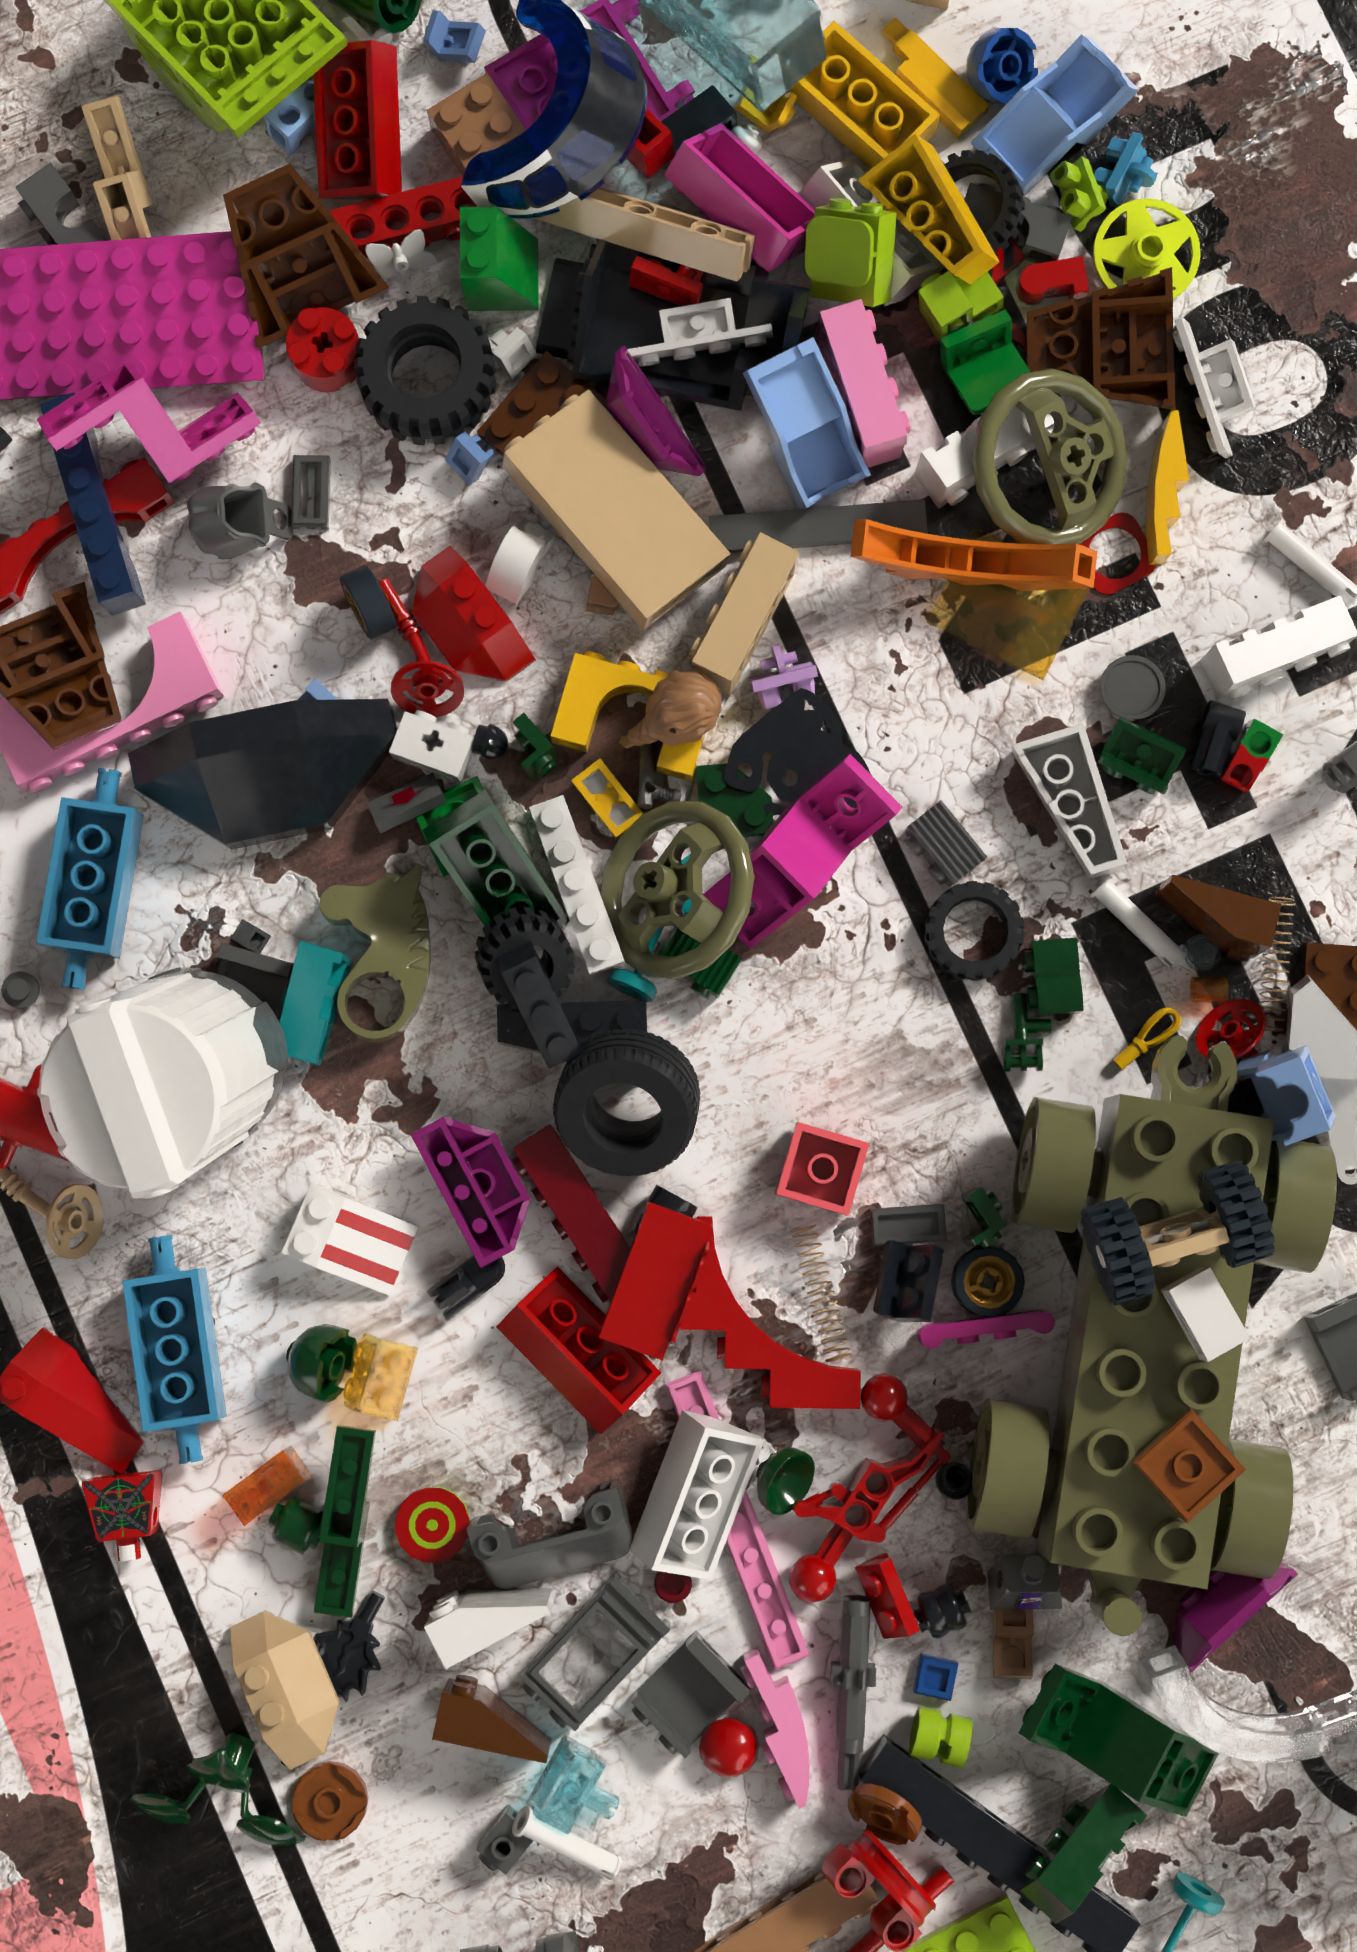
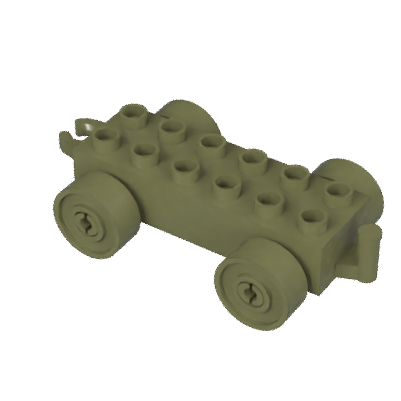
M1180 1035L1167 1039L1157 1050L1152 1064L1151 1082L1153 1090L1150 1099L1124 1094L1104 1098L1097 1147L1095 1146L1096 1117L1092 1106L1040 1097L1032 1099L1024 1120L1016 1158L1012 1191L1013 1222L1018 1225L1074 1233L1080 1222V1213L1084 1209L1087 1196H1089L1088 1207L1122 1197L1124 1202L1128 1203L1130 1212H1133L1135 1222L1140 1227L1203 1207L1199 1197V1192L1201 1191L1197 1183L1199 1180L1198 1174L1201 1171L1241 1160L1248 1167L1249 1174H1253L1255 1185L1260 1188L1263 1204L1266 1203L1268 1209L1267 1216L1271 1220L1273 1228L1271 1232L1275 1239V1243H1273L1275 1252L1270 1257L1236 1268H1231V1266L1227 1265L1226 1260L1220 1254V1249L1207 1255H1196L1194 1253L1181 1257L1180 1262L1173 1266H1153L1151 1270L1155 1278L1153 1281L1155 1284L1154 1293L1114 1306L1113 1303H1110L1108 1296L1105 1295L1102 1283L1100 1284L1097 1278L1096 1269L1092 1265V1258L1086 1246L1087 1241L1083 1235L1052 1449H1049L1050 1425L1046 1408L987 1398L979 1415L969 1466L973 1480L972 1489L966 1496L968 1528L1028 1539L1035 1528L1041 1502L1044 1500L1036 1550L1050 1563L1087 1569L1092 1590L1090 1607L1104 1622L1105 1626L1112 1633L1119 1636H1129L1135 1633L1141 1626L1143 1620L1142 1611L1139 1610L1138 1606L1130 1598L1142 1578L1202 1589L1208 1588L1210 1570L1267 1580L1271 1579L1281 1564L1292 1518L1293 1471L1287 1450L1281 1447L1229 1439L1242 1343L1209 1362L1199 1360L1160 1289L1200 1267H1211L1245 1328L1254 1264L1305 1273L1313 1272L1321 1261L1326 1249L1336 1203L1337 1168L1331 1147L1303 1141L1285 1146L1283 1139L1271 1141L1274 1119L1228 1112L1229 1096L1233 1092L1237 1080V1061L1230 1046L1226 1043L1214 1044L1208 1050L1207 1055L1211 1066V1077L1205 1086L1200 1088L1186 1086L1178 1076L1179 1062L1187 1051V1041ZM1188 1408H1191L1246 1470L1187 1524L1132 1464L1131 1460Z

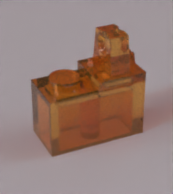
M290 1445L222 1496L245 1526L313 1475L292 1445Z

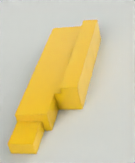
M896 17L883 28L882 34L894 44L893 52L904 61L897 68L896 76L940 114L939 121L960 139L988 113L990 105L978 96L912 29L908 30Z

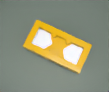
M598 759L571 780L572 784L616 840L643 814L601 759Z

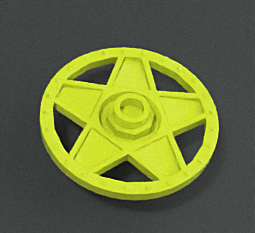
M1136 199L1117 207L1102 222L1094 240L1093 263L1097 276L1106 290L1117 286L1109 278L1103 261L1124 268L1122 285L1127 284L1129 280L1141 276L1144 279L1160 274V270L1172 267L1174 300L1188 288L1197 273L1200 263V242L1193 224L1177 207L1158 199ZM1146 208L1163 211L1177 221L1157 227ZM1126 212L1125 235L1103 240L1111 223ZM1189 238L1191 261L1187 273L1174 253Z

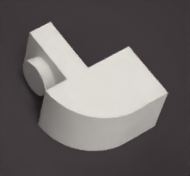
M524 518L517 527L512 525L496 553L485 587L489 591L517 604L531 586L537 565L552 546L556 534Z

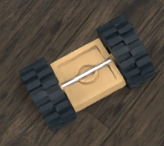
M1236 1160L1201 1171L1198 1174L1199 1180L1197 1183L1201 1191L1199 1192V1197L1203 1207L1140 1227L1136 1224L1135 1216L1132 1211L1130 1212L1128 1203L1124 1202L1122 1197L1081 1210V1224L1084 1228L1082 1230L1087 1241L1088 1252L1092 1258L1091 1262L1094 1269H1096L1100 1284L1102 1283L1103 1291L1108 1296L1111 1304L1113 1303L1116 1306L1153 1294L1155 1290L1153 1281L1155 1278L1151 1267L1173 1266L1179 1263L1180 1258L1194 1253L1196 1255H1207L1220 1249V1254L1226 1260L1227 1265L1231 1266V1268H1236L1273 1255V1252H1275L1273 1245L1275 1239L1271 1232V1229H1273L1271 1220L1267 1216L1268 1209L1266 1203L1263 1204L1260 1188L1256 1187L1255 1178L1252 1173L1249 1174L1246 1164H1243L1241 1160Z

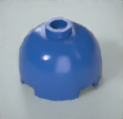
M996 28L982 34L970 48L966 59L967 78L977 95L989 102L1008 103L1023 86L1038 75V68H1034V55L1032 51L1037 50L1035 43L1026 32L1019 28Z

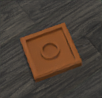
M1188 1408L1131 1460L1132 1464L1187 1524L1246 1470L1191 1408Z

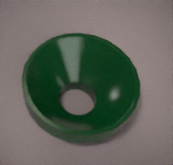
M794 1447L770 1454L769 1458L759 1465L756 1473L758 1478L757 1493L760 1504L774 1515L779 1516L793 1510V1503L798 1499L803 1500L812 1485L815 1473L813 1458L805 1451Z

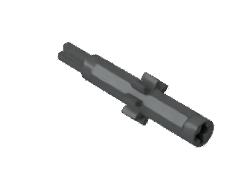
M846 1595L843 1597L840 1662L831 1661L830 1669L831 1685H839L836 1750L839 1751L837 1785L838 1789L843 1791L847 1789L853 1791L859 1785L860 1753L863 1752L867 1686L876 1687L877 1668H875V1663H868L871 1599L862 1595Z

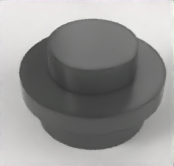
M19 971L10 974L4 980L1 992L3 999L8 1005L23 1009L36 1002L40 993V987L33 975Z

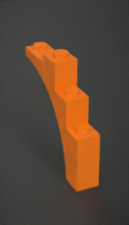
M856 519L854 521L850 557L886 568V573L907 580L943 578L962 585L1001 584L1019 591L1094 588L1098 551L1079 544H1017L959 539L910 531L868 519Z

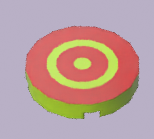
M442 1486L425 1487L414 1491L402 1502L396 1515L395 1533L400 1546L410 1557L423 1563H440L452 1558L463 1548L468 1538L467 1527L470 1524V1516L466 1503L455 1492Z

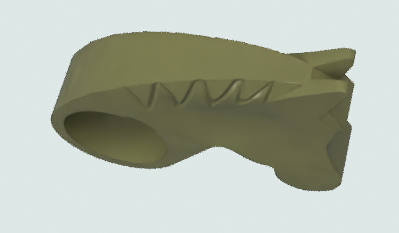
M420 864L415 865L404 876L386 872L384 878L378 879L368 886L333 885L327 888L320 897L319 907L326 921L336 926L352 925L357 934L371 941L367 951L342 983L337 998L338 1011L346 1028L354 1036L366 1042L383 1043L398 1037L417 1014L425 996L430 974L431 946L427 911L422 895L418 890L422 876ZM388 976L398 981L404 994L405 1005L402 1015L395 1024L384 1030L369 1031L360 1028L352 1022L348 1015L347 1004L352 990L359 983L369 978L386 979Z

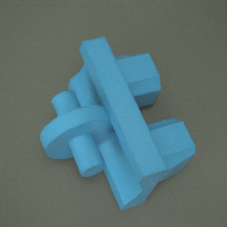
M1132 132L1129 140L1112 137L1107 147L1106 157L1108 162L1115 163L1116 166L1114 170L1099 167L1094 173L1097 184L1105 188L1111 207L1117 208L1122 205L1129 190L1133 193H1138L1141 186L1151 187L1156 181L1157 175L1151 169L1153 159L1146 156L1147 151L1141 145L1143 134Z

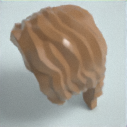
M699 668L685 672L677 670L670 672L666 679L656 684L653 694L646 703L645 717L629 730L627 736H622L619 743L624 748H630L634 745L651 744L658 740L669 746L700 740L705 733L716 726L719 714L721 713L722 690L714 680Z

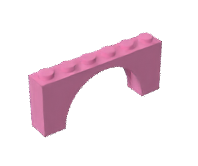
M180 611L147 627L154 649V670L150 686L138 707L127 718L113 727L95 732L53 750L4 697L0 698V750L17 786L26 792L30 790L32 792L42 791L52 785L51 780L63 774L65 776L75 775L85 769L84 764L96 758L98 760L108 759L119 752V747L129 742L131 744L141 743L152 736V731L162 726L165 728L174 727L185 720V715L195 710L204 712L218 704L217 700L224 697V694L188 620Z

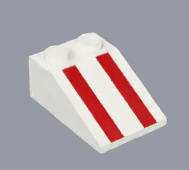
M311 1183L281 1253L325 1272L390 1296L419 1226L322 1185Z

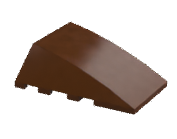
M291 163L223 194L234 246L236 247L240 264L241 277L247 295L252 322L257 321L259 335L255 336L258 349L287 336L291 324L303 309L326 307L338 310L353 302L358 303L389 288Z
M1172 267L1160 270V274L1144 279L1141 276L1129 280L1127 284L1109 290L1103 288L1093 291L1092 295L1077 300L1071 298L1027 312V367L1030 372L1050 368L1083 377L1108 399L1175 410Z
M85 582L51 594L48 608L0 626V694L53 750L119 723L122 719L110 674H108L105 665L102 644L99 642L95 628L96 622L93 611L89 606Z

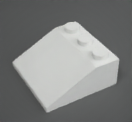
M553 1588L468 1590L460 1595L457 1590H454L437 1600V1604L433 1606L434 1610L429 1613L430 1618L425 1624L424 1629L446 1670L551 1613L556 1594Z

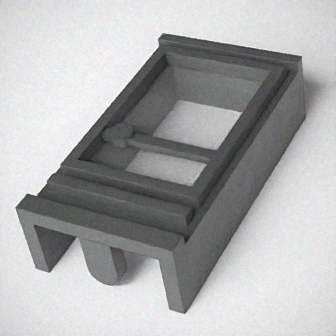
M617 1571L613 1573L522 1670L520 1678L524 1681L521 1685L524 1691L535 1701L541 1698L551 1708L549 1711L550 1716L563 1728L569 1725L576 1731L661 1638L670 1631V1623L666 1619L662 1621L648 1607V1602L640 1594H634L621 1581L622 1576Z

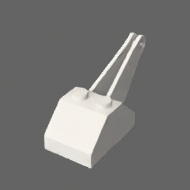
M1307 974L1290 988L1286 1042L1289 1047L1288 1051L1307 1045L1335 1114L1331 1130L1327 1131L1335 1156L1337 1174L1342 1182L1352 1185L1357 1183V1030ZM1348 1166L1355 1167V1171L1352 1174H1347L1345 1169Z

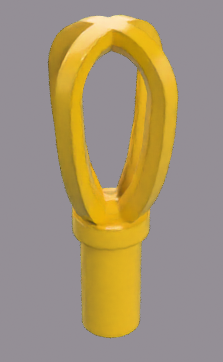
M1171 1007L1159 1009L1143 1025L1138 1036L1132 1039V1043L1113 1059V1062L1123 1071L1142 1053L1145 1054L1149 1050L1148 1048L1154 1047L1172 1036L1181 1026L1182 1019L1180 1015ZM1170 1014L1173 1017L1172 1025L1154 1039L1145 1042L1144 1039L1151 1028L1164 1015Z

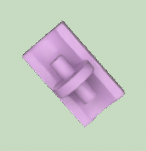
M775 645L771 647L773 657L760 660L762 671L776 668V670L748 677L750 689L754 693L756 692L762 708L768 709L782 703L778 686L791 683L793 694L800 688L815 693L813 677H817L818 673L816 665H812L811 661L786 668L785 665L798 662L796 652L782 654L780 646Z

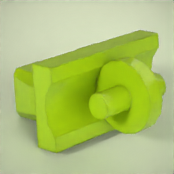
M1082 156L1073 164L1067 161L1061 162L1051 172L1050 177L1053 185L1059 187L1062 195L1060 201L1064 213L1073 216L1071 220L1073 229L1081 232L1092 217L1098 216L1106 210L1105 203L1108 199L1106 190L1103 186L1097 184L1089 160Z

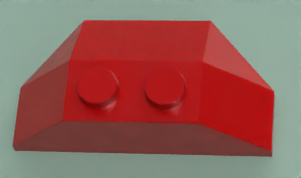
M451 545L421 566L412 614L454 671L507 682L536 661L512 621L470 565Z

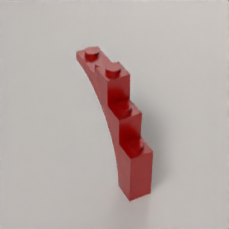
M697 1216V1219L713 1225L712 1216ZM712 1226L707 1239L710 1242L709 1252L705 1258L696 1285V1291L692 1293L680 1330H725L724 1337H717V1360H724L725 1369H769V1375L761 1377V1398L768 1399L770 1408L860 1409L861 1371L859 1369L831 1366L802 1357L775 1342L752 1322L735 1300L722 1274L715 1249Z

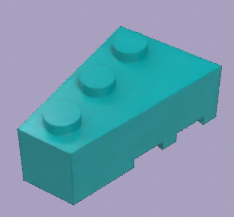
M300 940L289 986L286 988L281 1002L283 1010L279 1023L285 1034L288 1057L318 1066L321 1065L338 1011V992L342 983L349 975L353 963L344 953Z

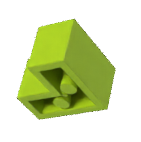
M950 271L943 275L935 273L928 277L921 284L922 288L918 290L919 311L939 343L940 338L946 336L949 332L955 329H962L987 315L994 314L1003 308L1004 297L988 272L971 285L952 275Z

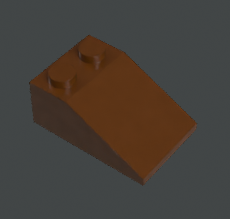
M1171 875L1156 888L1155 896L1201 936L1208 937L1209 939H1205L1216 949L1217 945L1219 950L1227 952L1228 958L1247 962L1249 958L1253 959L1272 947L1282 904L1176 875Z
M456 1675V1679H448L441 1694L432 1740L547 1763L552 1740L549 1736L487 1686L478 1684L477 1678L467 1675Z

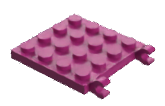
M598 0L580 11L581 14L583 13L591 20L604 25L591 23L594 29L614 35L612 32L614 31L627 41L634 50L641 65L644 78L643 105L660 121L694 98L695 90L688 79L682 81L668 92L665 91L623 24V21H631L641 14L638 6H640L638 0H618L613 4L609 0ZM562 21L484 67L485 74H489L525 128L528 144L537 158L566 129L574 117L587 87L591 65V50L585 27L580 21ZM593 33L599 45L604 63L630 80L636 81L637 77L632 62L621 43L615 38ZM583 130L566 146L556 153V157L568 176L577 180L602 164L614 153L616 148L610 142ZM554 164L545 168L546 171L561 175Z

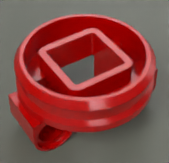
M869 1829L862 1830L863 1833L855 1841H850L846 1847L840 1842L825 1857L822 1865L823 1874L835 1890L845 1898L859 1896L877 1879L889 1894L873 1909L870 1916L871 1928L890 1950L896 1952L906 1950L923 1934L918 1928L923 1925L925 1917L932 1910L935 1911L936 1903ZM851 1868L846 1877L839 1879L845 1869ZM898 1921L896 1927L888 1931L889 1926Z

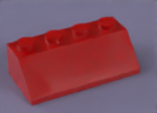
M375 40L348 42L344 49L313 74L318 198L371 200L402 192L397 49L394 45Z
M557 1266L504 1317L496 1328L602 1434L633 1405L661 1372L643 1353L599 1338L598 1335L606 1315Z

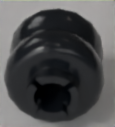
M943 1584L935 1589V1591L924 1592L917 1597L919 1608L913 1609L917 1622L919 1621L918 1625L922 1633L925 1630H929L931 1636L938 1639L950 1631L961 1630L967 1626L965 1614L971 1613V1609L962 1589L959 1592H955L951 1584Z

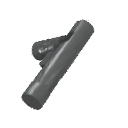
M654 742L640 746L638 808H652V799L670 802L680 801L682 796L680 790L663 786V773L653 771Z

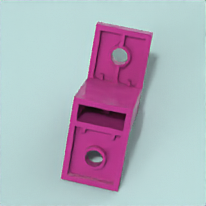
M130 359L37 419L48 441L58 451L62 447L69 449L78 444L83 438L82 434L95 427L98 429L104 427L113 420V414L120 410L169 483L174 480L180 481L187 478L193 473L195 466L204 460L211 461L216 459L225 451L224 447L235 440L241 441L248 438L254 433L255 427L261 424L255 412L237 392L178 431Z
M851 754L785 808L750 850L755 876L751 902L755 907H750V912L737 936L749 949H752L814 900L850 852L895 817L902 809V806ZM844 797L853 799L857 803L858 808H852L847 805ZM730 870L703 892V895L722 911H725L728 905L732 878Z

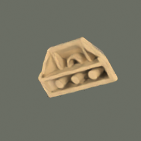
M266 1610L230 1627L233 1668L263 1740L289 1770L326 1753L340 1701L311 1632Z

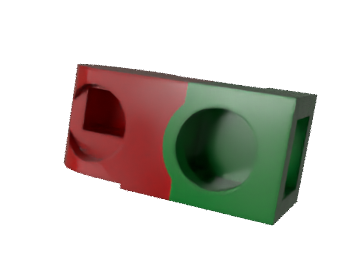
M1255 718L1247 723L1241 734L1242 737L1228 760L1222 777H1220V780L1245 794L1251 789L1260 772L1264 770L1284 735Z

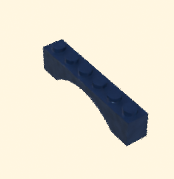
M73 392L41 403L40 407L43 415L75 393ZM93 427L82 434V440L69 449L62 447L58 451L53 448L98 603L111 616L146 605L137 571L127 551L109 501L99 461L98 441Z

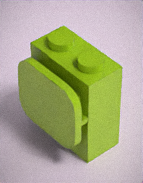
M843 198L829 199L828 205L816 207L814 218L808 223L806 230L805 270L811 278L810 297L844 303L862 299L863 305L870 307L890 302L897 212L883 210V204L869 202L862 203L861 207L851 206V200Z

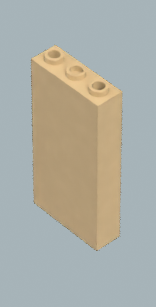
M588 389L580 396L577 394L570 396L561 405V410L552 417L546 415L538 420L532 428L533 431L524 438L518 436L511 440L504 449L502 467L644 631L724 569L731 553Z

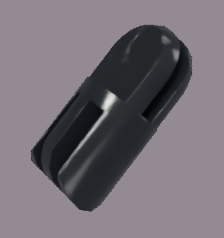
M473 1255L426 1292L430 1297L439 1295L434 1303L438 1309L448 1307L443 1312V1316L448 1321L502 1279L505 1273V1262L501 1257L480 1268Z

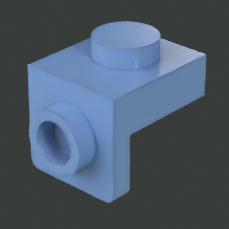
M433 10L425 30L423 43L440 61L475 63L486 30L480 23L449 21L441 11Z

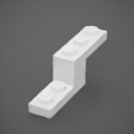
M564 795L529 807L589 974L592 975L625 963Z

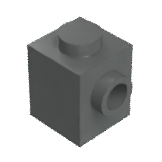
M509 1804L480 1838L476 1849L480 1853L479 1859L485 1866L495 1872L499 1869L505 1875L533 1842V1840L523 1835L516 1837L512 1834L513 1822L518 1812Z

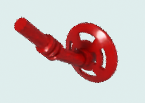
M382 579L378 583L391 607L397 624L396 627H399L398 632L403 634V641H408L416 662L403 666L394 674L391 681L393 700L401 709L411 714H415L416 710H420L435 717H440L453 712L461 704L464 697V684L461 677L452 668L442 663L431 661L420 635L422 632L421 627H416L418 622L412 620L414 618L413 614L407 612L389 579ZM419 668L418 671L412 674L410 679H402L409 671ZM446 689L453 692L449 699L436 704L435 698L441 696ZM407 690L413 698L423 701V703L420 704L412 701L403 692Z
M1233 999L1218 1005L1205 1016L1196 1033L1198 1050L1208 1059L1209 1043L1218 1044L1220 1041H1225L1230 1046L1235 1059L1241 1056L1247 1058L1258 1054L1259 1052L1254 1046L1264 1033L1266 1026L1265 1014L1256 1002L1249 999ZM1246 1012L1256 1016V1025H1254L1249 1017L1245 1016ZM1232 1014L1233 1020L1225 1022L1219 1031L1212 1030L1221 1019ZM1243 1023L1248 1025V1030H1244L1242 1027Z

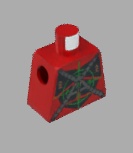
M162 1470L91 1477L82 1481L95 1537L98 1542L116 1540L118 1561L140 1559L139 1537L151 1536L158 1530Z

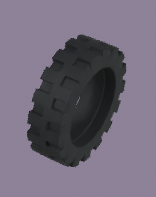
M967 881L966 883L952 886L933 903L925 920L924 940L928 946L930 957L940 965L939 968L946 973L949 972L958 979L979 981L997 975L1015 960L1021 945H1023V928L1025 925L1024 919L1019 913L1020 908L1018 904L1008 897L1009 894L1005 890H999L994 887V884L988 882ZM978 901L986 903L998 912L1003 921L1005 934L1002 945L995 955L986 960L969 961L962 959L950 950L945 941L943 928L946 917L954 907L963 902Z

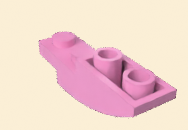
M756 1647L743 1654L746 1665L741 1667V1671L749 1688L752 1689L757 1686L763 1700L758 1702V1706L766 1723L768 1724L772 1721L775 1723V1725L763 1730L766 1742L762 1743L761 1747L770 1766L777 1763L783 1777L779 1778L778 1782L787 1801L794 1798L800 1809L806 1806L810 1767L808 1742L803 1718L788 1676L786 1675L773 1682Z

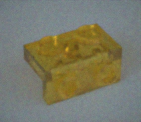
M364 1333L362 1341L357 1344L354 1352L355 1365L352 1376L347 1380L344 1387V1406L357 1413L398 1421L418 1348Z

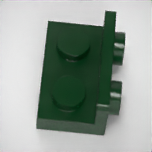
M523 712L513 721L518 730L513 736L529 755L520 766L530 780H533L536 776L542 779L557 766L554 761L559 756L553 745Z

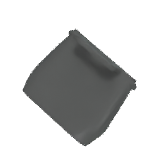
M255 482L251 486L243 487L235 484L206 486L194 493L187 501L189 511L188 527L195 543L203 553L214 554L219 559H232L258 547H264L269 542L270 535L285 540L293 537V528L291 526L292 511L290 506L267 498L265 487ZM275 509L279 510L284 517L285 526L283 530L279 529L274 523L273 513Z

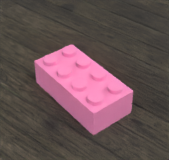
M862 299L820 311L815 339L845 403L855 442L869 468L901 458L904 445L907 444V433H910V423L906 412L899 411L895 400L899 399L898 387L893 377L888 378L884 367L888 364L887 355L883 344L876 343L873 334L876 331L873 313L870 309L865 310Z

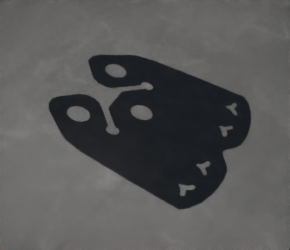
M800 688L737 739L729 755L725 769V781L727 785L746 792L758 789L761 785L764 765L762 755L768 752L771 754V760H769L767 781L778 799L792 803L849 754L869 773L870 771L864 759L857 751L843 745L842 725L828 704L815 693ZM806 699L808 705L814 706L816 710H804V700ZM823 720H826V727L831 730V734L821 730ZM741 763H748L753 769L752 775L747 779H742L737 774V767ZM787 770H793L798 775V781L793 786H787L783 783L782 776ZM844 797L847 805L852 808H858L857 803L853 799ZM772 802L763 806L766 816L772 810L773 816L780 815L787 808Z

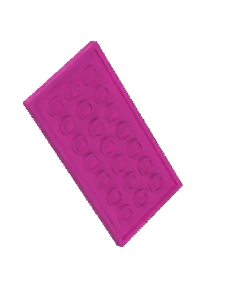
M231 231L0 249V401L64 396L73 392L76 394L128 359H130L150 389L264 381L263 349H258L255 338L256 335H259L257 321L252 322L245 286L241 277L240 264Z

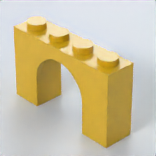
M585 651L584 655L574 653L550 735L552 743L587 753L598 714L610 699L624 693H640L650 697L656 684L666 679L669 673L656 670L654 674L640 671L641 667L628 661H620L619 665L605 661V656L592 651ZM705 734L696 742L682 743L674 746L663 743L657 763V772L692 782Z

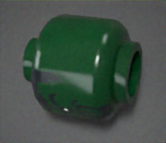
M296 1496L290 1498L285 1505L278 1503L268 1524L274 1526L272 1532L273 1540L297 1553H304L309 1547L315 1550L319 1543L323 1509Z

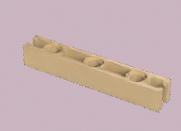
M546 170L538 173L535 178H529L526 182L531 200L536 206L556 198L567 190V184L561 175ZM595 185L579 197L559 207L540 213L524 215L736 282L742 277L743 272H747L750 269L755 234ZM523 197V207H522V208H525L527 205H526L525 199H524V197Z

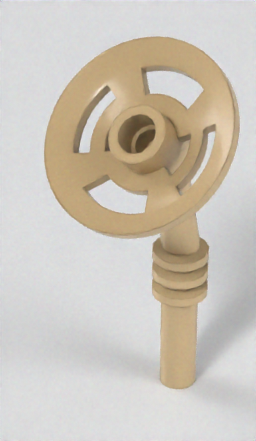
M7 1168L0 1169V1188L3 1191L7 1190L6 1194L8 1196L13 1195L12 1199L15 1202H22L46 1220L47 1240L51 1249L57 1255L66 1259H78L93 1249L101 1235L104 1222L103 1205L94 1189L83 1184H72L63 1188L54 1197L51 1204H49L30 1190L31 1185L29 1183L24 1185L25 1180L23 1178L18 1179L19 1174L17 1172L12 1173ZM71 1194L69 1202L63 1203L57 1209L56 1207L59 1204V1202L64 1197ZM83 1199H85L88 1203L90 1210V1220H88L87 1209L85 1205L81 1202ZM81 1231L86 1233L78 1245L70 1248L69 1239L75 1238Z

